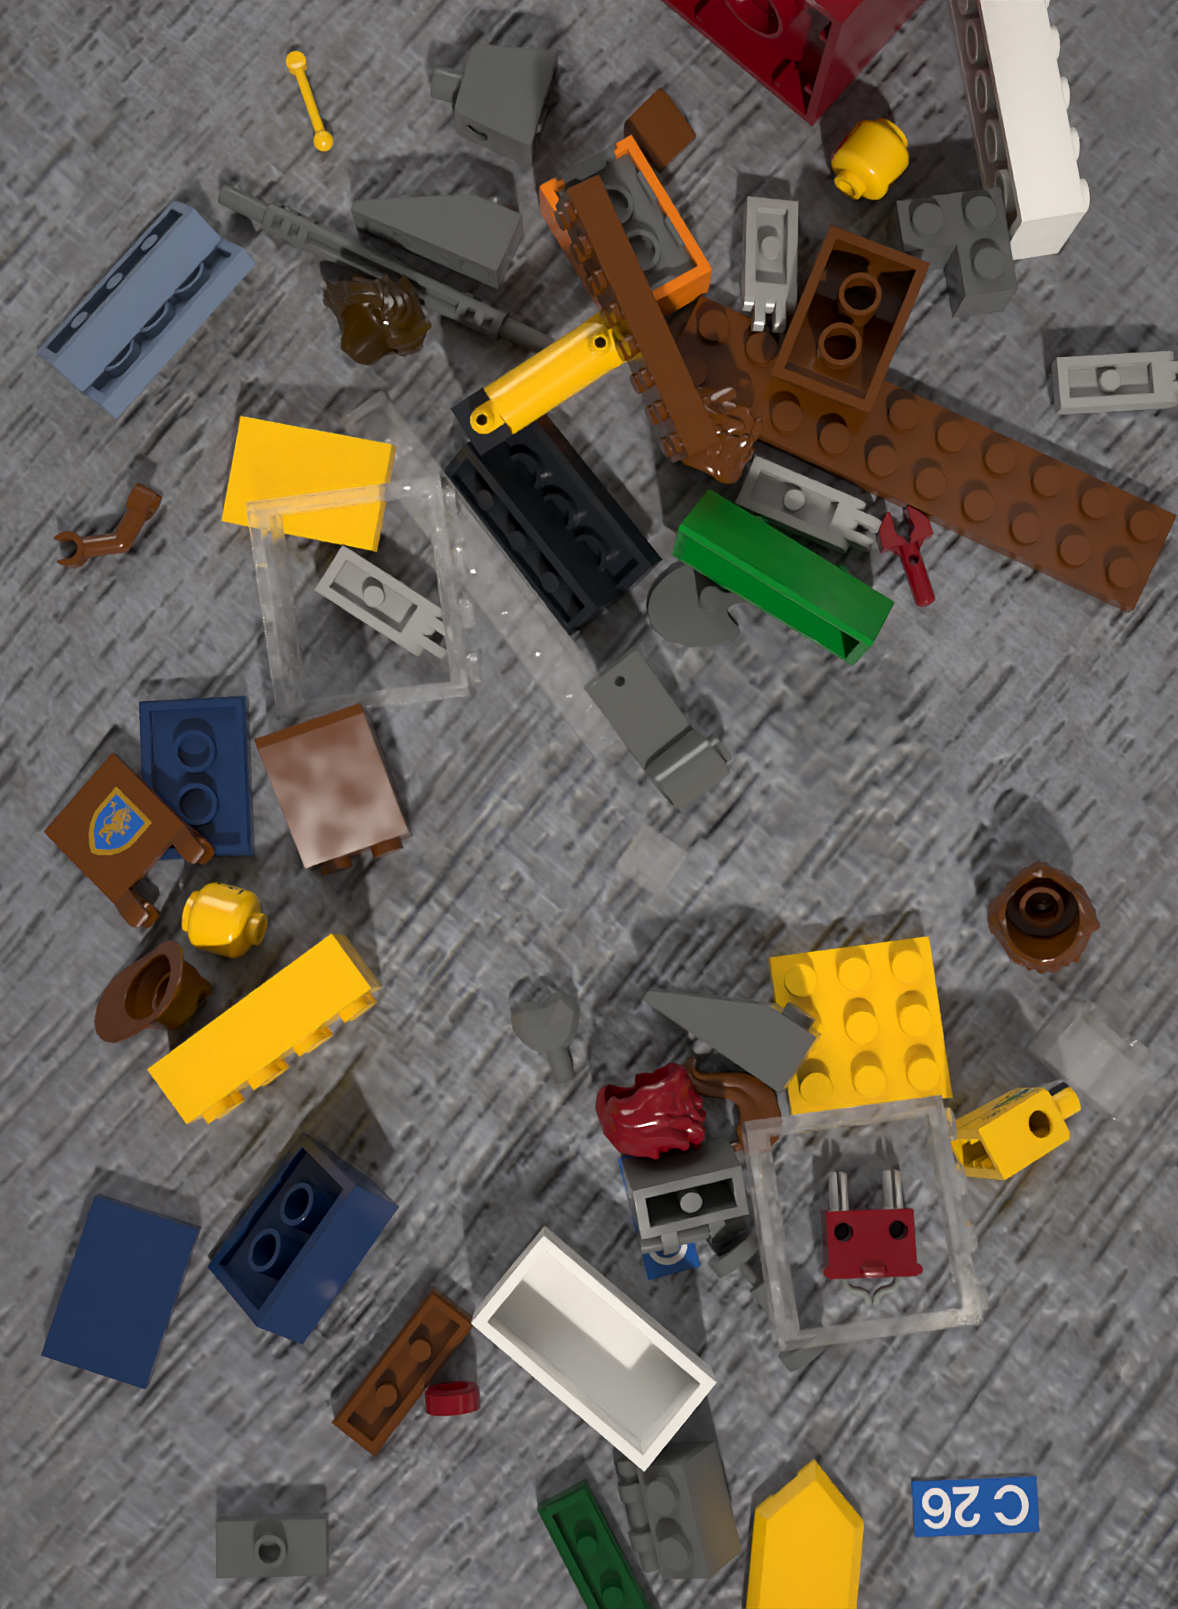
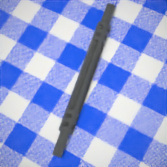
M225 184L219 193V204L261 223L263 231L366 279H382L385 274H388L393 281L400 284V279L405 274L415 287L421 305L491 339L498 341L502 337L534 353L540 352L555 341L554 338L509 318V311L332 229L279 202L273 201L271 204H268L228 184Z

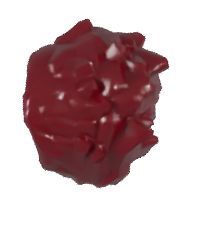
M667 1063L664 1067H660L653 1073H637L634 1079L635 1084L632 1087H619L608 1084L604 1085L598 1092L595 1110L603 1134L618 1152L635 1157L647 1156L652 1159H658L659 1153L667 1152L673 1148H679L682 1151H686L689 1146L694 1150L701 1148V1142L705 1139L706 1129L703 1126L706 1121V1111L701 1109L703 1107V1099L695 1092V1086L691 1083V1078L688 1076V1072L683 1065Z

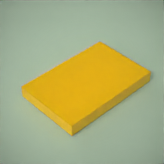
M240 416L221 521L377 552L397 447L383 442Z

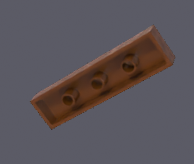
M599 174L566 189L555 205L557 209L554 212L556 221L562 231L567 230L572 241L570 244L572 256L577 264L582 263L587 274L585 283L588 291L593 297L597 296L601 304V319L608 330L612 328L617 342H615L617 354L623 362L627 361L632 372L629 375L631 384L637 394L641 393L647 406L644 407L646 417L652 426H657L662 437L659 439V444L664 455L667 458L671 457L674 463L720 442Z

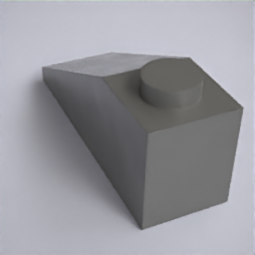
M475 194L366 199L355 200L351 208L357 231L497 290L500 289L523 237L522 214L517 213V209L512 204L497 197H490L487 200Z
M662 988L648 990L642 999L779 1093L789 1086L822 1033L812 1027L816 1019L791 1002H788L783 1008L777 1003Z

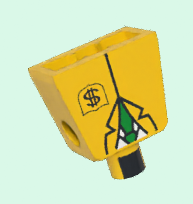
M1065 1082L1056 1085L1048 1091L1044 1087L1017 1088L945 1125L941 1130L966 1177L1006 1180L1069 1140L1070 1131L1064 1120L1079 1112L1081 1104L1074 1090Z

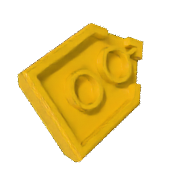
M813 1459L797 1472L798 1475L775 1495L771 1494L754 1510L745 1609H857L864 1520L829 1479L817 1461Z

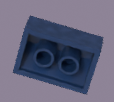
M302 1132L212 1259L208 1268L256 1327L303 1345L399 1206L372 1179L316 1139Z

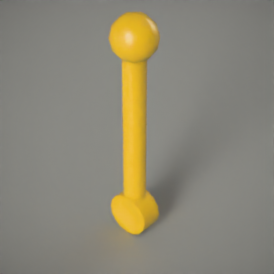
M293 51L286 57L287 69L296 76L315 131L313 144L319 151L325 152L332 148L334 140L332 135L325 131L305 73L308 67L306 57L299 51Z

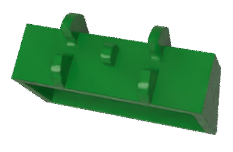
M708 489L679 526L671 555L713 580L719 586L731 591L790 627L804 638H808L853 666L876 640L895 602L848 574L850 569L842 564L839 567L833 565L766 524L768 519L760 514L755 517Z

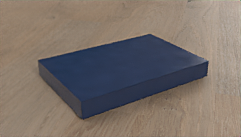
M247 696L139 701L142 779L190 827L200 833L215 847L216 852L212 858L255 856L249 698ZM172 844L158 861L185 859Z
M101 1194L94 1196L41 1356L146 1389L150 1385L202 1227Z

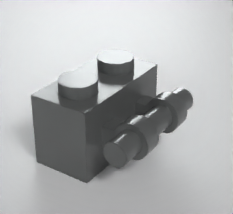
M726 1135L703 1140L701 1148L698 1150H694L691 1146L686 1151L673 1148L667 1152L659 1153L658 1159L644 1156L621 1160L629 1207L639 1232L636 1233L641 1255L662 1250L663 1255L680 1252L681 1245L709 1239L710 1243L713 1244L726 1241L727 1234L747 1230L745 1215L749 1214L742 1167Z
M716 1441L669 1443L657 1455L645 1472L627 1456L617 1460L621 1480L617 1483L621 1502L627 1503L633 1527L628 1532L632 1551L639 1553L643 1572L650 1573L660 1570L662 1579H710L742 1551Z

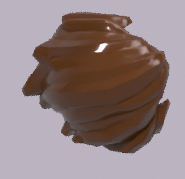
M728 386L717 391L711 388L696 387L720 442L681 459V461L685 465L713 476L725 485H733L738 482L742 476L745 464L752 458L751 456L755 451L752 445L759 438L763 430V420L761 416L755 419L746 403H736V388Z
M1036 861L1029 867H1024L1016 877H1013L1011 881L1006 883L1002 893L992 899L987 911L989 930L1000 942L1014 964L1025 966L1029 971L1035 969L1039 974H1044L1047 971L1050 973L1058 972L1063 966L1069 967L1071 962H1079L1092 933L1100 928L1096 909L1093 907L1084 887L1065 871L1050 866L1048 862Z

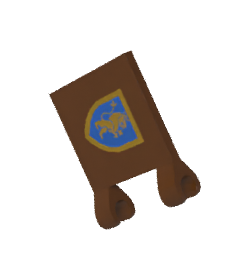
M112 753L44 831L58 848L115 905L122 918L131 927L135 928L141 926L149 928L160 916V911L133 888L172 844L187 862L193 864L197 862L202 865L206 864L216 852L215 847L205 837L190 827L115 753Z

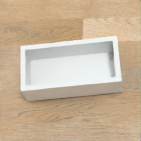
M546 1226L541 1229L475 1309L472 1325L644 1472L717 1383L712 1368Z

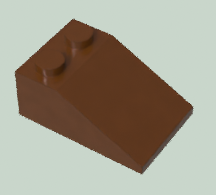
M830 224L770 377L870 415L930 263Z

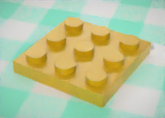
M929 936L767 957L774 1003L784 1008L788 1002H791L802 1008L816 1019L812 1027L822 1033L786 1088L790 1118H804L953 1097Z

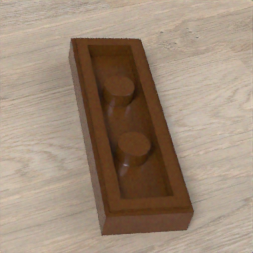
M433 1286L331 1423L375 1457L474 1326L471 1324L473 1316Z

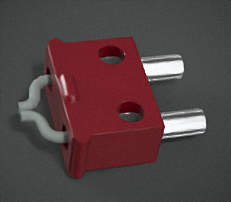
M893 1169L892 1179L890 1170L882 1172L884 1208L849 1209L847 1174L841 1171L838 1172L839 1209L837 1173L831 1172L828 1174L830 1210H821L824 1264L819 1266V1272L830 1280L840 1279L845 1291L862 1296L864 1305H880L882 1295L898 1289L902 1277L918 1276L923 1272V1267L917 1263L914 1209L903 1207L901 1172ZM898 1221L901 1231L898 1236L892 1238L889 1233V1227L891 1223ZM839 1223H844L847 1227V1234L843 1239L837 1240L834 1235V1229ZM894 1277L892 1283L880 1286L874 1292L872 1298L866 1289L853 1286L848 1281V1279Z

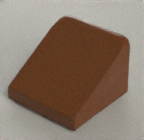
M661 88L657 89L624 123L623 138L625 139L632 135L646 160L659 173L696 139L693 129L669 95Z

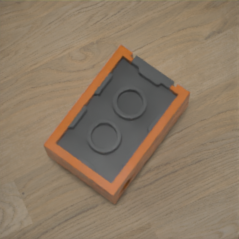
M632 135L617 142L614 151L610 146L560 174V181H557L555 177L539 186L540 213L587 291L588 288L585 283L587 274L582 263L577 264L570 251L572 241L567 230L562 231L560 229L554 212L557 210L555 205L566 189L599 174L663 317L696 300L701 295L703 296L708 293L713 269ZM588 291L590 297L592 298L596 307L600 311L602 307L597 296L593 297Z

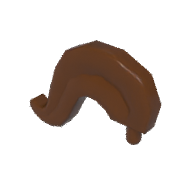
M693 1056L687 1057L684 1068L687 1070L697 1094L705 1097L732 1100L737 1104L739 1118L735 1131L738 1140L730 1142L734 1152L742 1150L744 1156L765 1154L779 1139L781 1111L774 1091L752 1074L740 1071L702 1073L696 1069L697 1059Z

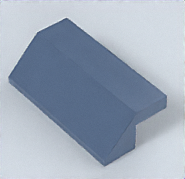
M173 200L39 348L36 354L95 405L117 419L257 262L243 247L222 239L193 207Z

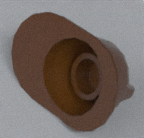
M165 941L151 953L126 967L114 977L104 990L96 1008L94 1019L96 1034L104 1042L118 1043L132 1037L145 1028L168 1031L177 1030L188 1021L196 1006L211 994L212 986L209 981L200 976L198 970L191 963L184 959L182 947L176 941Z

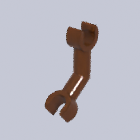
M137 483L127 499V511L114 533L81 537L70 531L58 533L54 539L60 543L75 541L77 552L72 558L61 559L57 563L67 568L76 569L83 566L89 558L129 551L144 523L151 519L158 510L162 496Z

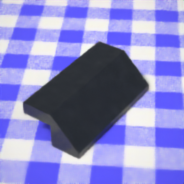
M544 414L481 456L471 441L467 442L439 475L567 638L576 634L633 590L663 560L547 414Z

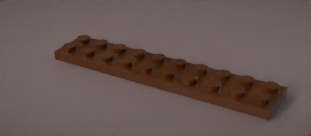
M702 295L700 296L677 343L678 350L696 387L711 388L717 391L728 386L736 388V403H746L755 419L761 416L763 430L757 441L903 509L910 506L921 512L929 521L1118 609L1127 613L1135 609L1177 515L886 380H883L870 415H866L770 377L786 334L772 333V328L764 325L763 332L751 331L750 317Z

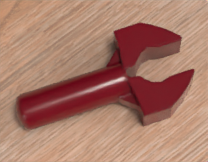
M907 506L903 511L906 523L910 528V536L907 542L904 537L897 535L894 531V523L890 512L882 520L876 534V542L880 554L891 551L900 557L915 605L925 607L935 601V595L920 548L923 542L930 539L934 533L929 519L918 510Z

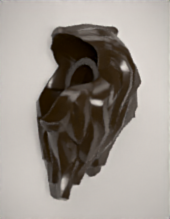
M355 274L352 275L351 281L338 279L336 284H332L327 280L321 281L320 285L324 292L322 301L325 306L332 310L339 324L342 336L341 350L356 363L371 366L385 356L396 354L406 357L407 355L420 352L424 347L423 342L427 331L432 325L426 319L415 287L405 274L401 277L400 284L393 281L388 274H385L382 279L374 280Z

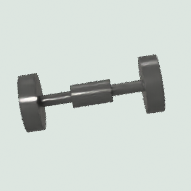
M751 1230L745 1231L723 1246L709 1260L708 1265L718 1278L725 1277L736 1269H740L753 1286L750 1289L752 1296L773 1323L779 1321L792 1338L782 1348L778 1357L790 1372L796 1371L819 1356L830 1344L832 1336L821 1322L815 1323L800 1332L788 1316L790 1308L767 1278L761 1280L747 1262L759 1250L761 1243Z

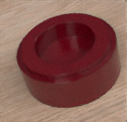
M448 1381L431 1385L425 1390V1409L429 1415L455 1416L471 1413L481 1408L480 1387L475 1382Z

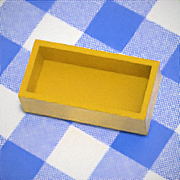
M331 933L147 1070L186 1124L204 1118L206 1123L210 1124L217 1118L221 1119L246 1100L241 1094L243 1089L249 1085L253 1090L260 1086L264 1087L290 1067L284 1059L293 1052H296L300 1057L305 1053L312 1052L331 1038L334 1034L329 1026L339 1018L344 1023L349 1020L353 1021L373 1007L377 1000L372 994L383 986L346 935Z

